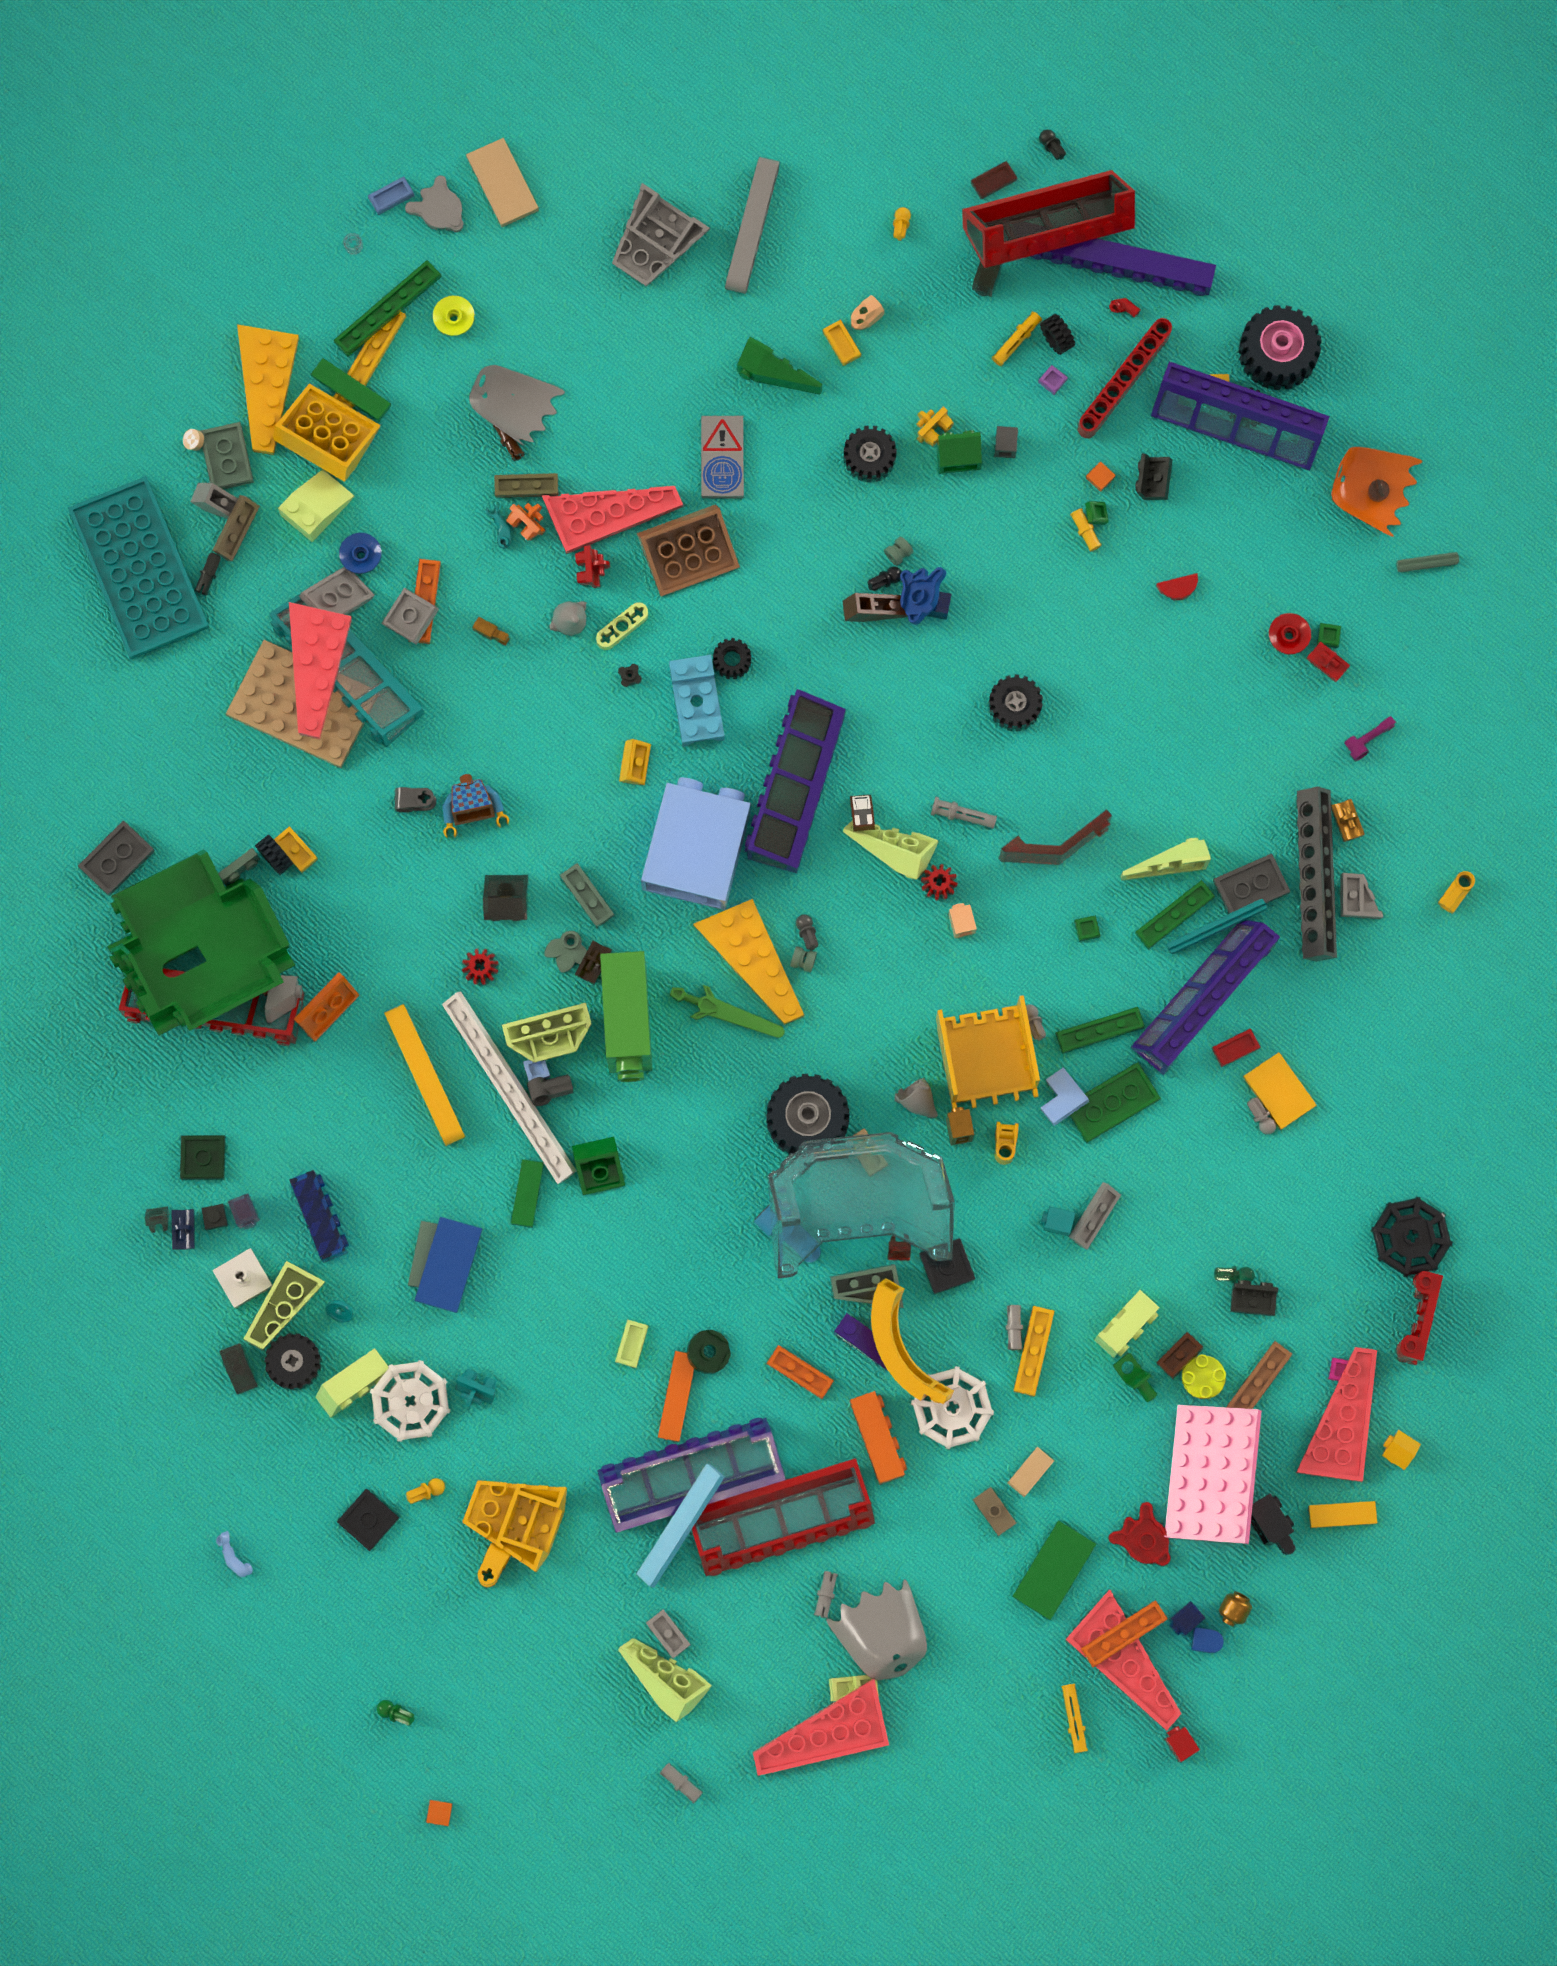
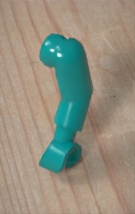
M494 504L496 512L490 514L488 507H486V513L494 518V523L498 527V546L506 549L511 544V527L505 518L500 516L499 508Z

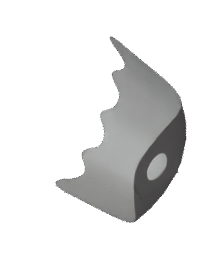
M490 365L484 367L479 372L469 400L472 408L479 415L524 445L519 439L534 442L529 433L531 431H545L541 420L542 417L557 413L550 403V399L557 395H563L565 391L552 384L498 365ZM485 374L486 378L484 385L480 387V379ZM485 392L488 395L487 398L482 397V395H484Z
M904 1579L900 1591L887 1582H884L883 1592L879 1596H873L863 1591L860 1603L856 1608L841 1604L840 1621L826 1619L829 1627L853 1660L872 1679L884 1680L902 1676L912 1669L926 1654L927 1641L912 1591L906 1579ZM895 1654L900 1655V1658L893 1660ZM907 1664L906 1668L902 1671H894L898 1665Z

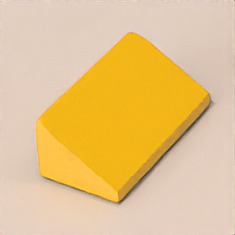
M636 739L625 741L619 777L620 782L645 785L651 744Z

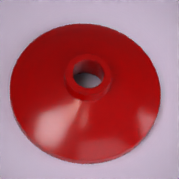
M1285 613L1276 617L1269 628V640L1272 646L1283 654L1292 655L1300 653L1308 646L1311 639V629L1308 622L1300 615L1294 613ZM1290 633L1292 634L1293 638L1287 639L1285 637V634Z

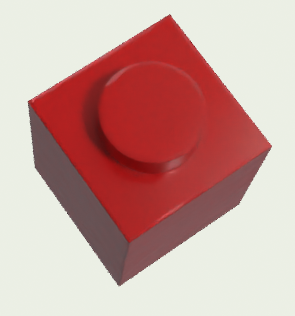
M1176 1726L1167 1732L1168 1737L1165 1738V1741L1178 1762L1184 1761L1200 1750L1186 1727L1180 1729L1179 1726Z

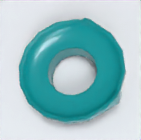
M340 1300L330 1301L325 1308L327 1315L340 1322H349L353 1317L352 1308ZM336 1307H340L345 1311H340Z

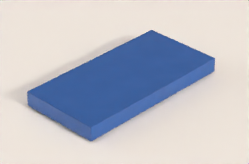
M440 1217L415 1302L458 1313L483 1230L482 1228Z

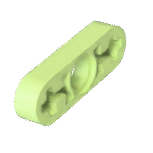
M634 603L601 629L596 636L599 648L603 650L613 648L643 624L648 618L646 605ZM634 610H643V616L640 617L639 615H637L636 617H634V624H632L630 619L635 615ZM625 621L628 624V629L626 631L617 630V623ZM613 628L615 634L610 637V643H602V636H610L612 634L610 629Z

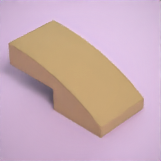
M1037 1447L1008 1481V1484L1025 1497L1054 1460Z

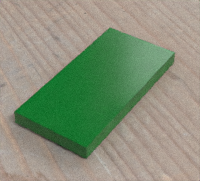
M1139 1062L1084 1093L1088 1097L1089 1102L1072 1113L1070 1118L1087 1144L1156 1103L1161 1098Z
M1058 1520L1012 1597L1048 1620H1051L1096 1546V1543Z

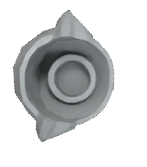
M567 601L559 604L553 612L552 622L549 625L550 630L569 636L581 633L586 626L585 610L587 602L581 601L576 603Z
M924 1078L915 1081L904 1091L902 1088L899 1089L898 1093L895 1094V1102L901 1103L903 1107L912 1113L928 1118H936L938 1116L931 1088Z

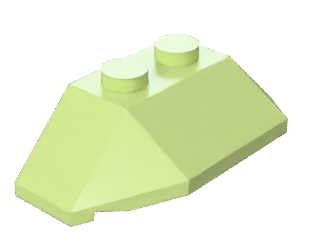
M586 1003L503 1024L502 1028L507 1046L536 1063L577 1052L591 1026V1020Z

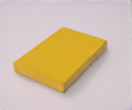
M1279 1052L1243 1076L1264 1108L1270 1112L1269 1115L1274 1119L1280 1130L1317 1106Z

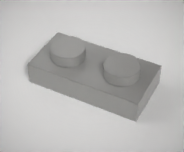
M664 1609L646 1622L673 1659L690 1646V1643Z

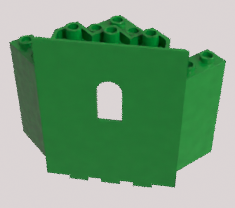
M204 849L111 896L113 900L110 903L116 915L120 913L123 919L120 924L125 934L130 933V935L107 946L112 954L110 959L115 968H120L125 977L122 980L128 991L132 989L138 999L136 1001L137 1007L141 1013H146L158 1036L179 1025L181 1027L185 1026L191 1031L284 983L280 973L295 966L287 952L290 944L262 887L250 878L245 881L243 878H240L234 883L224 886L208 852ZM197 947L206 962L176 977H167L163 974L165 964Z

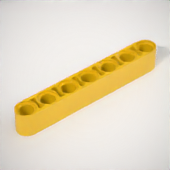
M402 1004L385 1012L387 1021L445 1146L465 1138L405 1005Z

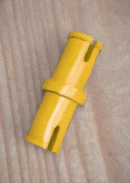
M1080 508L1072 512L1070 516L1079 530V536H1082L1086 542L1089 551L1092 552L1101 547L1102 544L1093 531L1094 526L1088 523L1083 509Z

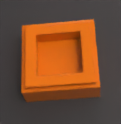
M1101 461L1086 475V479L1100 492L1116 477Z
M430 1800L426 1823L449 1826L453 1803Z

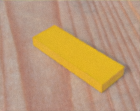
M1375 1501L1308 1506L1310 1528L1377 1524Z

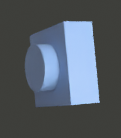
M530 1060L523 1062L528 1081L537 1077L550 1078L545 1060L536 1063Z

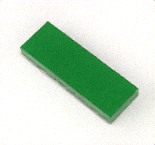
M522 1159L511 1220L512 1225L533 1228L544 1167L542 1162Z

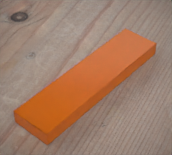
M419 559L415 594L435 606L441 562ZM433 620L418 643L430 644Z
M675 1351L658 1438L680 1442L694 1368L690 1365L687 1353Z
M1155 1600L1082 1647L1081 1650L1093 1668L1168 1620V1618Z

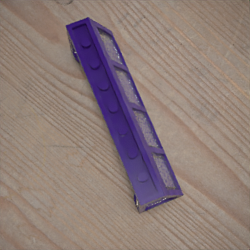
M1245 920L1238 923L1130 1048L1164 1076L1172 1066L1173 1061L1260 960L1271 952L1280 936L1262 922Z

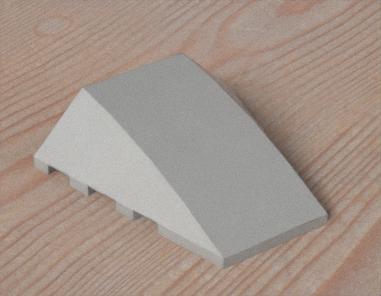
M642 183L612 264L647 287L707 233L710 228L696 218L689 217Z

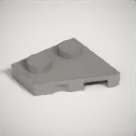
M1342 873L1340 875L1341 917L1383 918V913L1378 910L1375 904V897L1368 888V882L1364 874Z

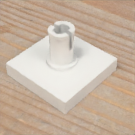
M251 1248L212 1270L235 1309L273 1286Z

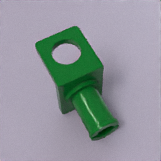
M1127 1353L1113 1364L1114 1369L1125 1384L1133 1389L1137 1388L1146 1402L1153 1400L1157 1396V1393L1147 1381L1151 1374L1140 1367L1131 1353ZM1126 1361H1130L1133 1364V1370L1129 1374H1125L1122 1371V1364Z

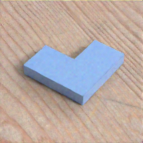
M1062 1068L1046 1079V1083L1057 1096L1043 1105L1041 1111L1052 1125L1055 1126L1087 1104L1089 1099L1067 1071Z

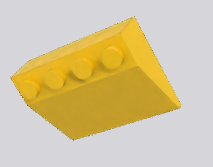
M309 383L275 425L273 440L345 482L357 467L380 429V425Z

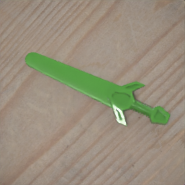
M703 985L706 996L701 998L686 993L684 988L672 987L670 996L677 1002L685 1000V1002H691V1004L693 1003V1005L698 1006L700 1011L690 1016V1018L699 1020L706 1016H712L776 1038L784 1035L785 1030L782 1026L716 999L708 986Z

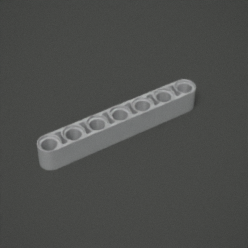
M763 157L758 159L726 280L725 289L744 294L747 292L780 161Z

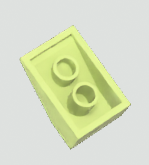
M321 470L295 490L278 509L281 517L313 542L355 496L325 470Z

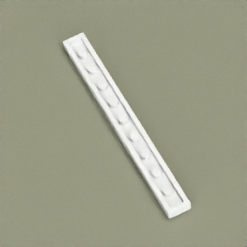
M456 992L442 1006L557 1184L564 1182L577 1170L535 1105H533L528 1094L462 992Z

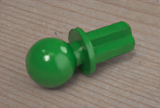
M382 1700L377 1705L378 1715L382 1718L389 1717L392 1722L398 1721L410 1726L415 1720L413 1713L402 1709L401 1705L396 1704L394 1706L389 1700Z

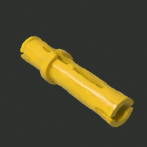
M1032 311L1027 319L1016 327L1017 330L997 353L992 356V360L997 365L1002 366L1019 345L1031 336V332L1042 321V318Z
M1075 1684L1061 1686L1070 1728L1068 1729V1734L1071 1733L1074 1753L1088 1751L1084 1735L1086 1728L1082 1724ZM1070 1697H1071V1699H1072V1704H1073V1709H1074V1714H1075L1074 1717H1073V1712H1072ZM1075 1720H1076V1725H1077L1079 1740H1078V1738H1077V1733H1076V1728H1075V1722H1074Z

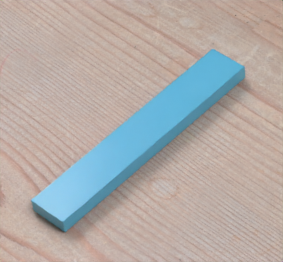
M711 1464L705 1465L636 1573L648 1586L653 1588L656 1586L725 1478Z

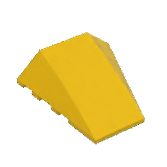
M478 1480L462 1523L537 1572L550 1554L565 1513L567 1487Z

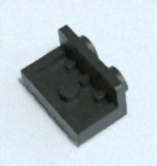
M1146 453L1141 455V460L1138 462L1139 479L1136 481L1135 488L1137 494L1143 500H1168L1173 461L1170 457H1149Z
M1238 1280V1283H1234L1232 1286L1230 1312L1275 1316L1278 1287H1273V1283L1261 1282L1259 1286L1251 1285V1281Z

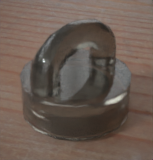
M1377 479L1369 485L1368 495L1373 501L1381 502L1387 498L1389 486L1385 481Z

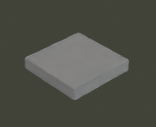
M404 588L382 624L417 645L439 608Z

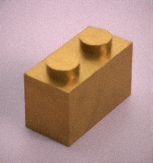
M964 1107L951 1109L946 1118L950 1144L956 1145L972 1142L974 1130L970 1110H964Z

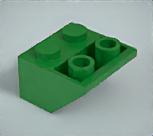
M967 430L963 434L946 432L942 436H938L936 451L939 474L981 470L980 432Z

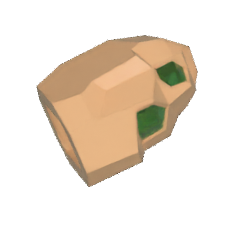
M870 295L853 311L851 326L854 329L863 330L869 328L884 315V309L875 297Z

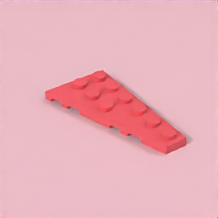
M665 486L651 487L643 490L627 489L628 491L584 492L583 494L575 495L561 494V496L544 495L542 499L566 554L682 508L683 503L676 487Z
M289 602L298 733L302 736L320 739L352 617Z
M1359 1347L1353 1349L1296 1473L1363 1482L1377 1350Z
M1110 1589L1065 1639L1084 1657L1085 1655L1081 1650L1082 1647L1126 1620L1121 1607H1119ZM1139 1639L1095 1666L1166 1731L1181 1715L1179 1708L1165 1687Z

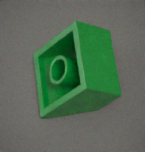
M614 1136L572 1146L583 1195L625 1186Z

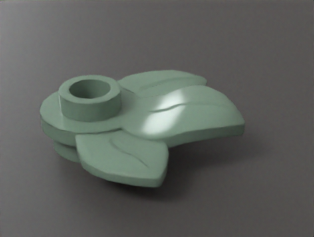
M567 931L562 934L561 938L553 939L549 942L544 955L548 958H556L560 972L564 973L569 971L575 962L581 964L587 950L581 945L582 940L577 932ZM574 939L575 943L568 945L567 940Z

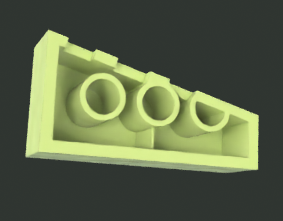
M286 1261L243 1340L264 1350L325 1284V1281Z

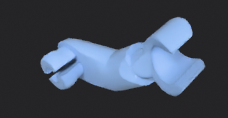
M222 1532L217 1537L216 1543L219 1546H223L222 1552L226 1565L239 1577L252 1574L251 1564H243L235 1556L234 1550L229 1544V1532Z

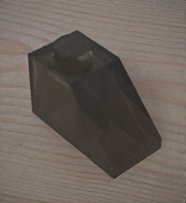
M980 261L972 290H975L978 295L992 297L1001 276L1002 264L984 268Z
M241 1343L219 1351L237 1395L258 1387L244 1346Z

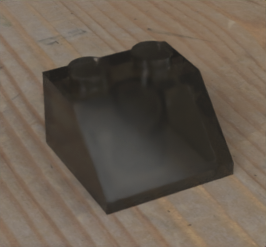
M485 875L483 892L484 920H527L528 875Z

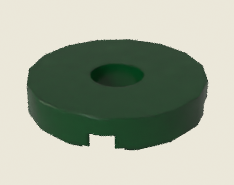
M703 1330L695 1334L689 1340L687 1346V1358L690 1365L698 1372L704 1374H713L722 1370L729 1362L731 1355L727 1339L720 1332L714 1330ZM705 1346L713 1348L714 1355L712 1358L705 1356Z

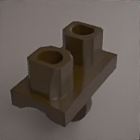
M592 941L575 976L595 985L601 973L600 954L611 953L612 949Z

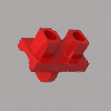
M590 545L584 546V551L575 553L576 564L578 566L585 565L586 570L577 572V582L580 585H590L593 588L600 587V576L605 575L604 569L610 568V562L604 560L603 554H598L597 550L591 549Z
M1321 641L1306 658L1335 682L1350 667L1335 651L1329 649Z

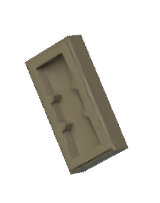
M991 1487L973 1499L997 1536L1016 1524Z

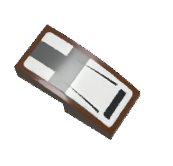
M871 795L850 796L853 831L875 830Z

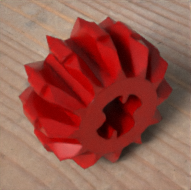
M940 864L938 870L935 865H932L931 871H924L926 877L921 878V882L925 884L922 886V890H929L927 893L929 898L935 894L936 901L939 900V895H942L944 900L947 899V893L953 895L954 890L952 888L957 887L958 884L953 881L957 877L956 874H950L952 868L948 867L944 871L943 864ZM937 879H942L941 886L936 885Z
M475 949L476 955L473 956L471 953H467L470 960L462 961L467 966L462 969V972L468 973L466 979L468 981L473 979L474 985H477L479 980H481L482 985H486V978L492 982L494 978L491 974H498V970L494 968L499 965L498 961H492L495 957L493 953L487 956V949H484L482 954L479 953L478 949ZM478 963H480V965L484 963L485 969L482 971H480L479 969L477 971L476 965Z

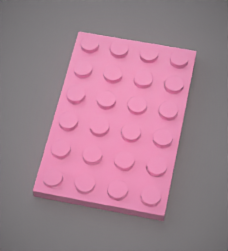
M1178 1405L1165 1526L1167 1536L1164 1537L1249 1544L1261 1410Z

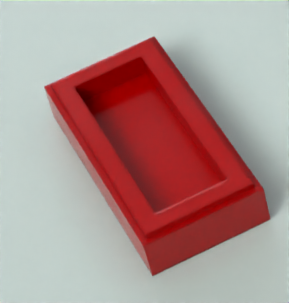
M1250 1028L1213 1046L1211 1049L1222 1068L1261 1047Z

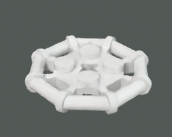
M421 1360L414 1363L389 1365L385 1374L375 1387L370 1390V1393H372L374 1423L388 1431L399 1442L406 1439L431 1437L447 1413H450L446 1378L440 1377ZM414 1371L413 1378H400L399 1373ZM421 1373L434 1383L429 1386L425 1385L419 1380ZM394 1378L396 1382L388 1392L383 1391L390 1380ZM438 1389L439 1405L433 1404L432 1391ZM414 1395L415 1404L407 1407L405 1405L407 1402L405 1397ZM381 1397H387L388 1410L385 1412L382 1411ZM431 1409L438 1411L427 1425L424 1419ZM391 1415L401 1422L399 1427L394 1426L387 1418ZM419 1422L421 1427L420 1429L406 1430V1424L410 1423L415 1424Z
M957 1366L954 1369L936 1374H927L938 1382L953 1378V1384L947 1387L954 1390L951 1399L944 1404L936 1403L932 1400L931 1402L924 1401V1399L920 1401L917 1398L911 1401L920 1428L919 1433L940 1443L946 1449L972 1441H979V1437L991 1415H994V1410L991 1408L985 1387V1381H980ZM959 1379L973 1386L970 1391L965 1390L958 1385ZM977 1392L982 1408H976L972 1395ZM953 1401L954 1405L958 1404L959 1408L956 1409L955 1414L947 1411L946 1407L949 1406V1402ZM923 1407H929L933 1420L928 1423ZM975 1413L980 1414L981 1417L973 1429L969 1423ZM937 1424L941 1428L948 1430L946 1437L931 1428ZM966 1428L968 1434L953 1437L952 1431Z

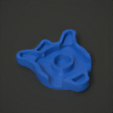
M937 567L929 576L928 571L924 568L919 569L915 573H911L908 570L901 572L900 579L903 582V590L900 603L910 623L914 625L921 623L936 607L939 599L940 584L946 576L945 569Z

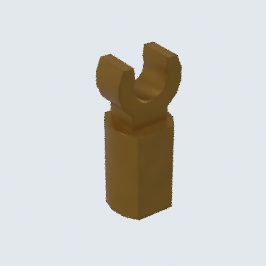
M481 617L477 618L472 627L475 632L490 640L495 639L505 646L510 639L507 633L498 630L496 625Z

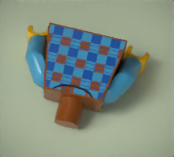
M470 774L462 775L460 783L452 786V793L448 794L443 804L444 823L447 825L443 832L445 837L448 838L447 831L449 829H453L454 837H457L458 832L453 827V822L456 826L495 817L494 813L498 816L496 819L498 827L501 828L500 818H505L508 825L509 818L503 814L504 808L499 794L490 786L484 785L482 780H473Z

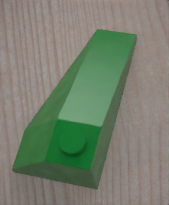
M752 337L748 338L737 364V372H739L742 378L746 380L751 379L759 383L821 394L822 383L801 369L794 370L790 361L786 358L779 359L772 354L774 350Z

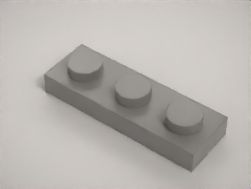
M1103 1182L1069 1238L1081 1248L1087 1250L1121 1194L1109 1184Z

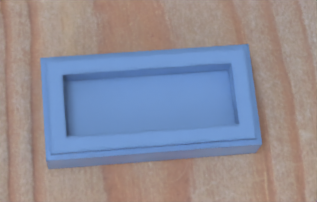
M403 176L369 194L368 199L377 214L380 215L414 197V192Z

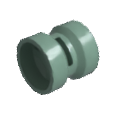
M900 536L895 540V544L884 549V553L894 565L898 566L902 563L905 556L909 557L913 553V549Z
M796 946L790 967H800L804 971L811 973L817 952H807L803 948Z

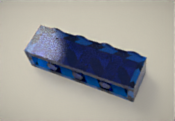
M312 1170L290 1179L289 1181L321 1261L325 1263L347 1254L346 1247L349 1246L345 1234L341 1235L338 1227L341 1226L337 1214L333 1215L330 1207L333 1206L329 1194L325 1195L322 1187L325 1186L321 1174L317 1175Z

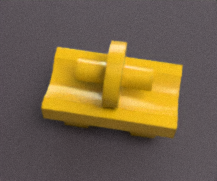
M944 406L936 414L931 409L927 413L920 411L917 414L920 420L916 425L921 428L917 433L919 435L917 440L920 443L925 441L933 447L938 441V436H940L934 430L939 426L946 433L953 427L954 422L947 415L948 410Z

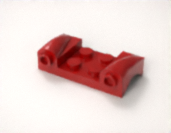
M1422 1271L1413 1278V1285L1416 1288L1414 1298L1421 1299L1422 1301L1418 1302L1416 1308V1315H1419L1417 1322L1413 1323L1411 1335L1405 1336L1397 1345L1396 1353L1401 1362L1417 1365V1361H1423L1443 1275Z

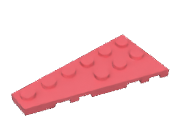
M871 1679L755 1750L753 1756L758 1776L888 1746L889 1742L875 1679Z

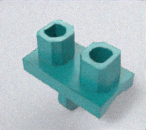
M467 1369L462 1376H458L455 1390L462 1392L460 1397L467 1400L466 1407L470 1408L472 1403L481 1405L482 1401L492 1405L496 1391V1380L486 1377L483 1384L475 1382L478 1373L471 1369Z

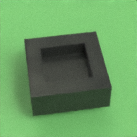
M224 1204L201 1208L205 1230L228 1226Z

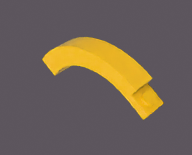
M885 1278L877 1285L871 1310L873 1338L881 1360L892 1377L912 1396L920 1401L929 1396L932 1401L944 1404L951 1399L954 1390L928 1376L915 1364L903 1344L898 1324L899 1305L905 1288Z

